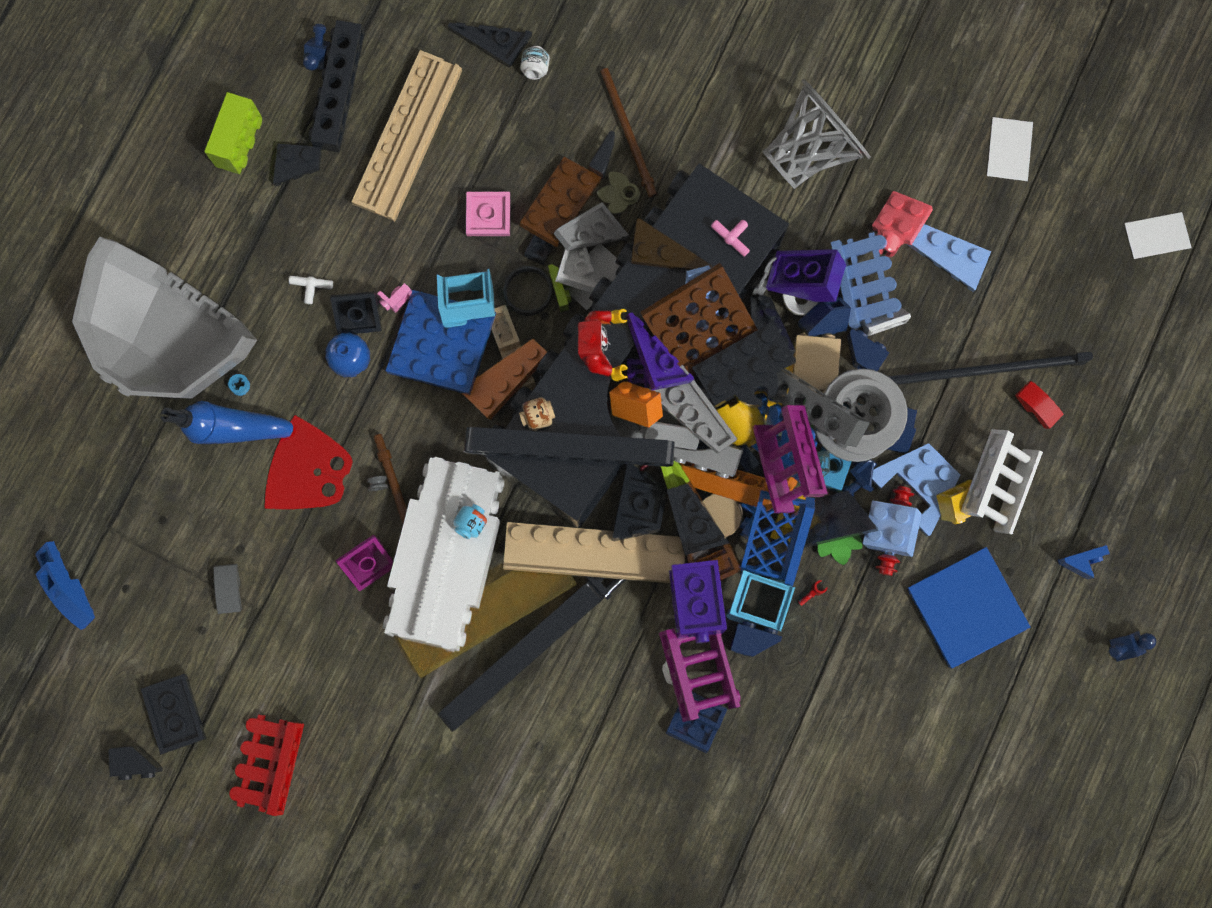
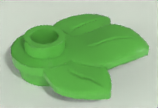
M858 535L819 544L818 553L820 557L831 554L835 561L845 565L850 558L851 549H862V540Z

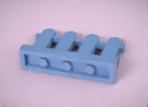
M873 232L869 233V238L854 242L853 239H848V244L846 245L840 240L831 242L832 250L837 249L846 263L840 286L843 300L851 307L849 326L857 329L862 327L861 321H865V324L872 323V318L887 315V318L894 317L893 313L898 312L902 305L898 299L889 298L888 292L893 291L897 283L892 277L885 278L884 271L892 266L891 259L887 256L880 257L879 250L887 245L886 238L882 235L875 236ZM873 252L874 259L858 263L857 256ZM851 258L852 265H848L847 259ZM878 273L879 280L863 284V276ZM853 279H856L857 286L853 287ZM882 294L884 301L868 305L866 298ZM857 300L861 301L862 307H858Z

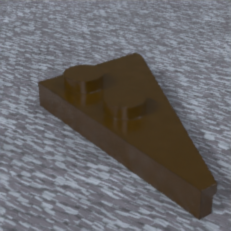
M637 219L631 264L685 271L708 265L712 268V265L643 220Z

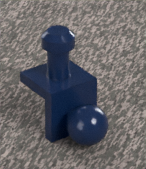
M315 24L313 26L315 37H312L304 45L303 66L310 71L317 68L323 70L325 67L326 51L328 47H331L332 43L323 40L326 27L323 24Z
M872 459L860 462L852 461L855 467L850 472L856 480L849 486H844L842 492L849 491L855 496L854 493L861 487L872 492L874 490L871 486L873 469L877 466V463Z
M1137 631L1126 636L1110 639L1111 647L1109 648V654L1112 658L1116 659V662L1138 657L1147 653L1146 650H1151L1156 646V638L1151 633L1140 635V632Z

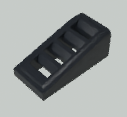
M612 130L608 133L589 164V171L600 176L601 180L605 178L615 143V132Z

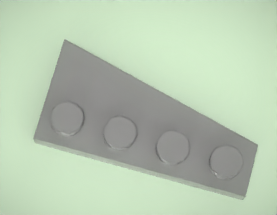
M683 365L680 366V368L688 375L689 373L687 372L685 367ZM694 380L688 384L653 390L661 394L662 408L717 454L737 440L736 436Z

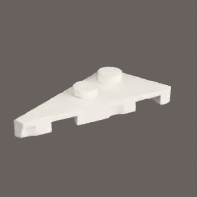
M586 247L568 251L565 248L556 282L591 293L597 283H595L593 277L594 270L590 264V257Z

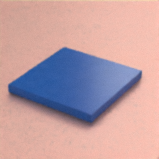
M987 547L907 588L950 669L1031 628Z

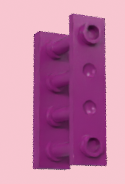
M786 405L781 408L784 420L774 426H753L774 513L794 512L792 501L802 495L804 497H823L828 494L805 406ZM787 430L789 442L778 447L776 435ZM792 451L795 464L784 469L781 457ZM798 473L801 486L790 491L787 478Z
M675 628L659 633L683 722L698 719L700 710L727 703L728 709L740 707V693L734 685L721 638L722 634L709 635L712 650L684 657L679 646L681 643L695 640V637L677 639ZM710 659L715 660L718 672L693 679L687 676L686 668L688 665ZM721 681L723 695L701 701L694 700L692 695L693 688Z

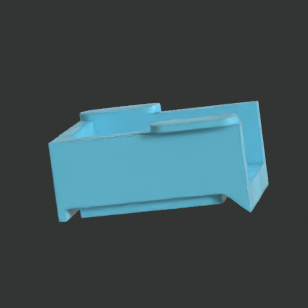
M487 269V272L451 277L437 275L438 308L444 327L462 326L470 319L495 316L493 283L489 269ZM483 290L484 298L449 303V293Z
M742 570L731 608L728 609L726 614L727 618L741 624L743 621L753 622L776 631H781L795 587L785 585L784 581L780 579H767ZM751 579L785 591L775 623L741 612Z

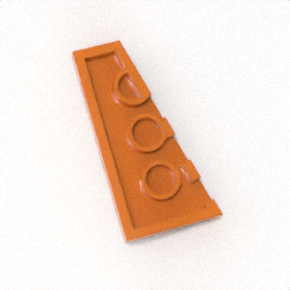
M534 339L530 340L475 379L470 395L462 394L491 420L536 371L547 351Z

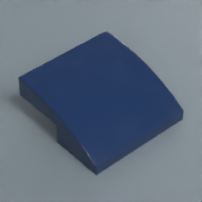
M692 692L694 700L701 701L706 699ZM718 705L699 711L698 719L683 722L678 706L665 734L707 753L720 728L727 708Z

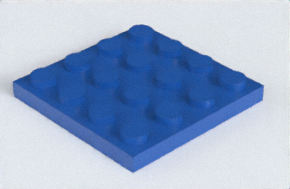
M412 290L386 372L470 395L495 316L467 320L465 325L446 328L443 326L439 312L438 296ZM449 299V303L458 302Z

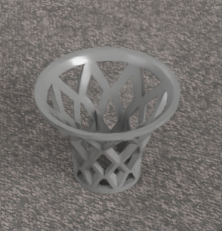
M805 79L801 81L803 89H801L784 129L762 151L794 189L821 170L866 157L868 160L871 158L842 120ZM809 96L810 99L815 103L816 107L806 111V105ZM825 118L830 121L837 131L821 133ZM814 120L812 131L803 134L806 123ZM794 131L793 137L786 141L787 137ZM832 141L827 149L818 150L822 142ZM810 142L804 154L796 155L800 145ZM847 142L854 149L853 151L842 150L847 144ZM789 161L786 170H784L780 163ZM812 161H817L814 165L810 166Z

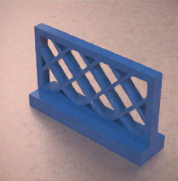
M761 490L741 563V571L745 570L750 573L784 580L785 585L793 586L815 511V498L806 497L805 500L799 498L793 500V505L799 506L798 512L790 516L788 513H783L786 518L775 523L771 517V514L774 513L773 508L767 511L763 505L764 498L771 500L770 494L767 491ZM767 517L771 526L762 530L757 523L759 520ZM789 522L793 531L784 535L779 527ZM775 529L780 538L770 542L765 534ZM762 537L766 545L756 549L752 542ZM784 542L788 549L778 554L774 546ZM770 548L774 557L765 561L760 553ZM754 556H757L761 562L757 566L747 565V560ZM779 561L782 565L781 572L773 571L768 565Z

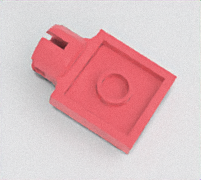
M893 191L872 225L873 230L878 232L877 235H882L887 240L886 247L879 250V253L882 255L886 250L885 256L893 257L901 245H912L931 214L932 206Z

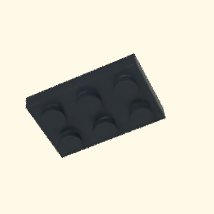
M182 674L141 689L160 755L206 739L187 674Z

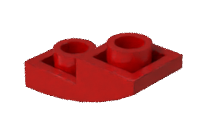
M1029 381L1015 395L1027 412L1034 413L1044 429H1050L1064 415L1055 402L1033 381Z

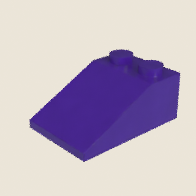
M837 249L776 252V260L773 262L766 285L767 290L814 302H836L846 268V263Z

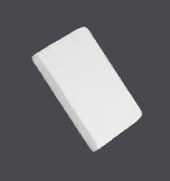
M901 308L898 312L893 313L894 317L887 318V315L872 318V323L865 324V321H861L865 334L870 336L907 323L911 315Z

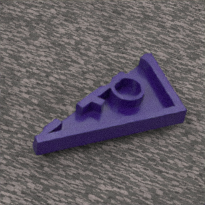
M628 313L625 318L651 391L691 383L694 380L693 376L690 373L687 375L677 364L679 362L677 358L669 353L665 345L656 336L652 337L643 328L644 323L640 318L636 317L633 313Z

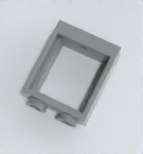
M663 408V417L648 428L639 425V432H641L644 439L670 440L675 442V447L697 450L700 439Z

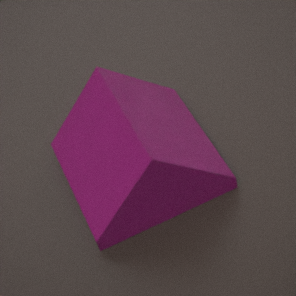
M372 535L335 560L359 591L392 570L394 562L380 539L375 535Z

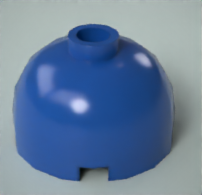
M341 333L329 341L326 347V361L328 366L337 375L355 377L368 367L370 350L367 343L360 336L352 333Z

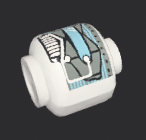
M532 46L525 49L521 59V71L527 78L532 80L545 76L549 66V54L540 46Z

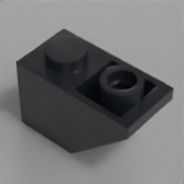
M140 746L109 749L110 777L118 776V781L130 780L132 775L141 774V778L155 777V773L163 771V767Z

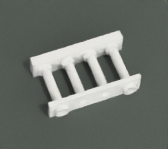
M992 429L961 512L966 515L982 518L986 515L996 521L993 531L1013 534L1043 452L1029 449L1021 451L1011 444L1014 436L1013 433L1008 430ZM1007 453L1019 459L1015 472L1003 465ZM999 473L1011 480L1007 492L995 485ZM991 494L1004 501L1000 512L987 506Z

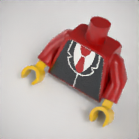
M625 309L613 310L612 312L591 311L586 316L585 322L578 323V353L580 358L592 373L604 376L611 375L615 381L627 378L621 372L628 369L626 365L614 368L611 365V323H609L610 321L613 324L627 322V320H622L620 316L621 313L627 311Z

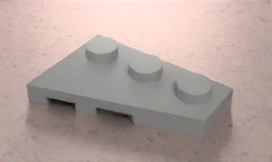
M602 202L554 232V235L567 251L626 240L629 236Z

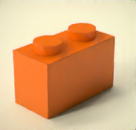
M625 381L609 392L613 416L648 428L663 417L661 394L659 392L651 391L649 388L640 387Z

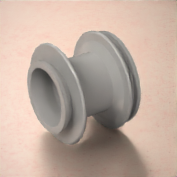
M871 369L850 370L836 377L823 393L842 405L847 403L851 411L870 422L874 427V431L866 429L857 447L847 446L843 448L833 442L835 438L832 436H825L817 432V427L813 425L819 442L829 453L846 461H867L883 453L900 438L907 422L906 400L897 384L881 372ZM857 398H862L864 405H859ZM871 408L875 409L876 412H877V415H876V416L870 415L869 409H871ZM840 420L838 421L837 428L840 426Z

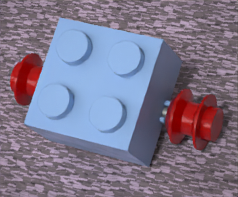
M904 486L892 489L896 494L895 498L890 499L893 504L872 500L869 518L878 527V531L865 534L863 545L867 548L885 552V554L877 557L881 560V565L875 566V568L879 569L880 574L887 576L898 573L894 569V565L900 563V561L894 554L913 557L922 513L917 508L910 507L912 503L909 502V497L914 496V493L910 492V488Z

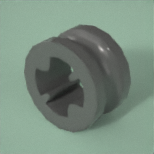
M377 476L368 478L367 483L370 484L368 491L387 489L388 485L385 484L387 477Z

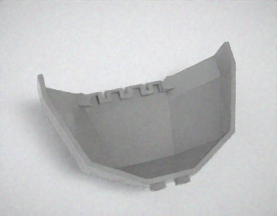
M99 237L87 256L72 323L93 369L100 374L99 377L103 381L118 386L117 390L126 396L193 398L247 357L257 339L243 322L235 318L233 314L223 307L218 309L219 305L207 296L203 295L200 298L201 292L188 283L183 285L184 280L174 273L170 272L167 275L166 269L114 240Z

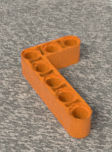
M688 461L685 464L679 463L694 488L755 507L757 506L760 491L769 492L766 478L737 469L733 477L723 478L715 475L716 471L707 468V471H702L694 468V463ZM793 477L787 478L790 491L795 488L798 482ZM764 498L763 505L766 510L773 508L771 500Z

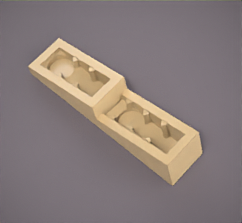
M506 305L495 308L496 316L491 329L502 359L521 347ZM532 375L515 394L523 386L528 387L532 391L535 389L536 384Z

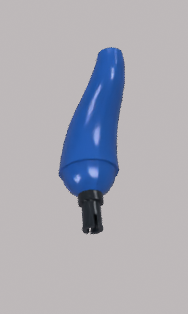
M205 401L191 404L184 410L178 411L166 407L161 412L162 415L168 416H161L163 422L176 424L181 428L183 434L192 443L224 444L287 438L293 432L292 423L286 419L231 409Z

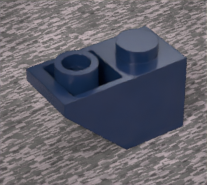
M838 297L836 302H818L798 321V326L807 336L813 337L820 334H835L847 331L851 307L841 297Z
M852 329L846 338L853 367L856 369L878 371L890 352L886 350L883 344L877 341L874 343L869 340L863 331Z
M743 621L742 625H736L729 651L753 657L780 642L782 636H778V631L764 628V631L755 629V624Z

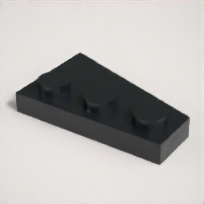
M690 483L667 489L685 555L729 544V541Z

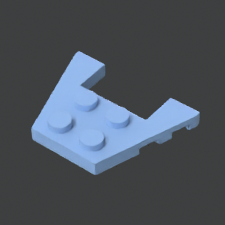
M928 443L874 469L872 482L881 489L897 474L929 506L922 513L919 529L927 537L932 534L941 515L936 495L955 487L960 477V474Z

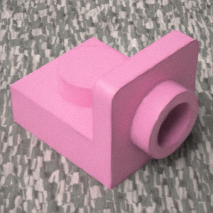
M404 283L401 287L398 286L392 291L390 298L379 291L377 293L380 298L378 302L387 311L391 309L396 313L410 299L412 290Z

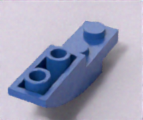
M54 541L46 542L35 554L41 566V569L36 573L39 583L55 607L80 630L85 629L95 618L79 579L70 580L69 573L63 564L60 552L57 550Z

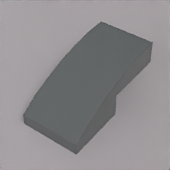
M237 563L214 566V585L218 614L241 612L242 604L239 592L241 584Z

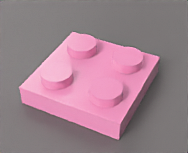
M467 192L466 235L510 236V192Z

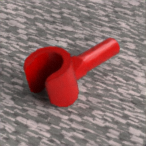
M822 580L815 582L811 587L812 590L798 601L801 606L815 595H821L827 591L828 587L822 591L817 589V584Z

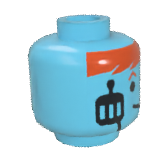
M475 504L472 507L463 506L453 521L456 527L454 531L468 540L471 537L477 538L487 523V518L484 515L485 511Z

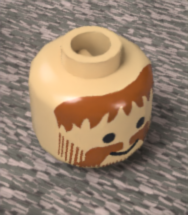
M542 397L525 402L522 406L523 412L519 413L523 426L528 425L532 431L550 426L552 419L555 418L550 400L546 401Z

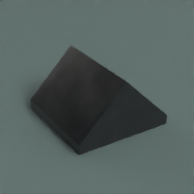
M375 291L330 295L337 334H358L382 330L380 303Z

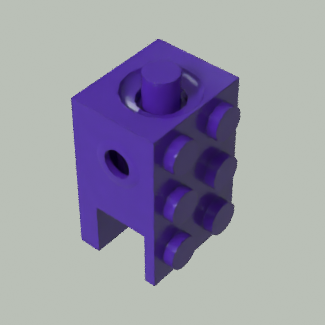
M718 560L672 565L671 570H669L677 639L695 637L696 643L710 642L709 635L723 634L727 630Z

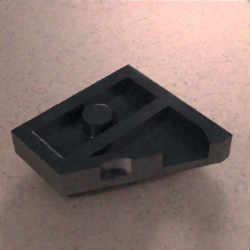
M278 144L273 178L274 186H280L282 182L287 180H296L305 174L319 171L322 154L321 147Z

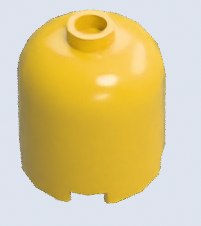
M734 397L730 400V403L716 411L737 438L732 445L742 446L747 444L750 447L757 443L753 426L765 425V421L758 407H749Z

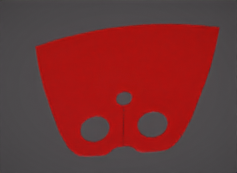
M294 415L290 421L293 425V432L289 437L280 439L271 462L266 485L265 509H305L333 505L341 500L344 492L342 479L351 470L352 458L341 445L312 424ZM341 457L344 460V466L341 470L337 471L331 468L330 461L332 458ZM316 468L321 470L322 474L319 476L314 475ZM326 483H332L336 488L335 494L331 497H326L322 493V487Z

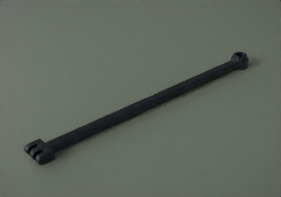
M1081 352L1068 356L888 377L897 385L1066 365L1078 366L1092 360L1093 354L1091 352Z

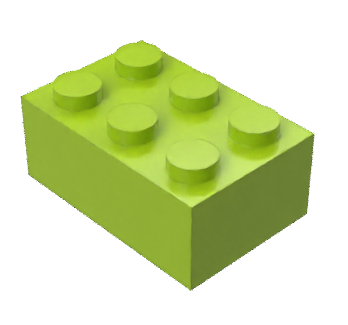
M227 92L205 149L206 155L215 167L236 174H240L242 168L246 167L248 161L247 154L249 149L253 148L256 130L260 129L262 124V116L251 99Z

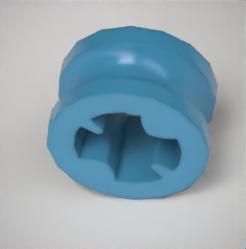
M236 374L229 379V389L235 395L242 396L249 391L250 383L244 375ZM242 380V383L245 384L244 387L240 386L239 390H236L237 388L234 383Z

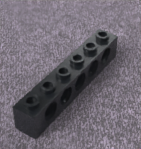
M336 20L335 28L332 27L330 39L332 43L331 47H328L326 51V60L328 62L327 66L322 70L323 85L318 89L317 98L319 103L313 112L314 127H311L309 131V140H311L313 146L321 147L322 150L340 153L365 36L362 24ZM343 44H349L347 48H340ZM341 63L345 64V65H344L342 68H340V69L336 68V66H337L338 64H341ZM336 83L341 84L336 89L331 88ZM331 103L336 104V106L332 109L327 108L328 105ZM325 124H332L329 129H323Z

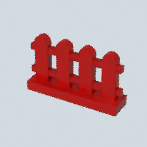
M259 714L257 718H250L246 722V729L254 733L252 741H244L240 746V750L243 754L248 755L247 764H239L235 768L236 776L243 778L241 787H233L229 793L232 800L238 801L237 806L244 807L245 803L259 806L258 811L266 812L268 815L279 816L284 814L304 728L303 723L287 722V720L280 719L279 723L265 720V715ZM261 734L275 737L274 746L259 743ZM256 757L270 760L268 769L254 766ZM250 780L265 783L263 792L249 789Z

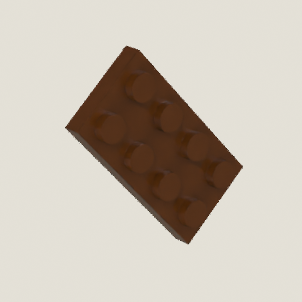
M564 157L521 220L520 227L558 247L561 242L554 235V232L578 217L601 182V177Z

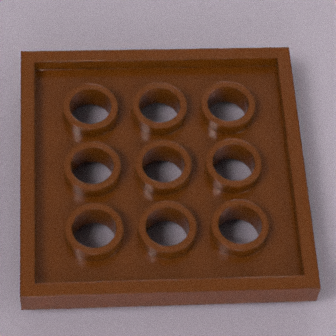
M720 263L640 312L653 335L665 345L671 355L677 358L679 361L677 364L679 366L683 365L693 377L696 374L692 367L758 330ZM716 290V295L713 298L706 299L709 291ZM696 303L695 309L686 311L688 304ZM719 308H726V311L723 315L716 316V312ZM669 316H677L674 322L666 323ZM700 320H706V324L703 327L696 328V324ZM729 325H736L732 332H725ZM687 332L684 339L676 340L679 333ZM712 336L716 337L714 343L709 345L706 344L708 338ZM690 349H697L693 356H686Z

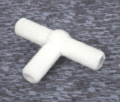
M289 276L288 280L289 284L306 286L305 304H313L315 287L333 288V281L316 279L312 276L307 278Z

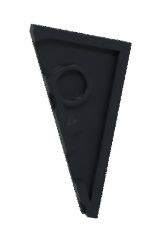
M458 22L448 24V30L509 68L532 38V32L528 30L517 32L511 31L510 28L499 29L493 26L479 25V27H473Z

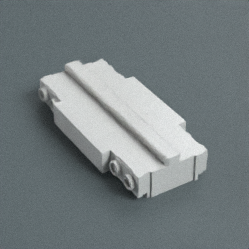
M435 457L430 458L429 463H426L424 466L423 476L425 480L424 484L420 485L417 497L419 500L410 499L387 585L391 590H395V594L392 593L390 596L389 607H391L389 616H386L384 619L383 629H385L384 633L388 636L393 637L395 635L403 640L454 652L459 651L460 646L463 647L465 644L466 633H464L465 625L470 623L472 611L469 610L470 607L479 609L500 525V520L498 517H494L493 514H497L499 508L497 497L498 493L503 491L504 480L500 472H488L486 469L473 467L466 463H454ZM475 504L485 511L484 515L487 518V523L477 538L471 537L468 540L454 531L456 527L453 521L463 506L472 507Z

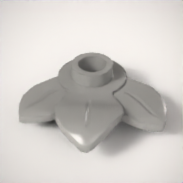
M775 257L767 262L762 278L758 277L751 288L754 291L752 294L762 296L766 291L767 279L773 266L772 262L776 260Z

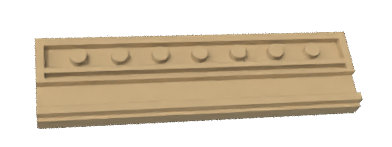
M421 50L419 51L351 201L353 205L394 222L396 221L460 78L462 68L459 65H453L445 62L442 58Z
M507 522L503 569L670 583L669 570H671V566L685 564V554L680 537L647 534L619 541H611L613 531Z

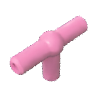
M718 220L712 223L711 228L724 239L726 244L731 245L743 257L749 253L750 250L737 239L748 227L745 220H741L731 231L727 230Z

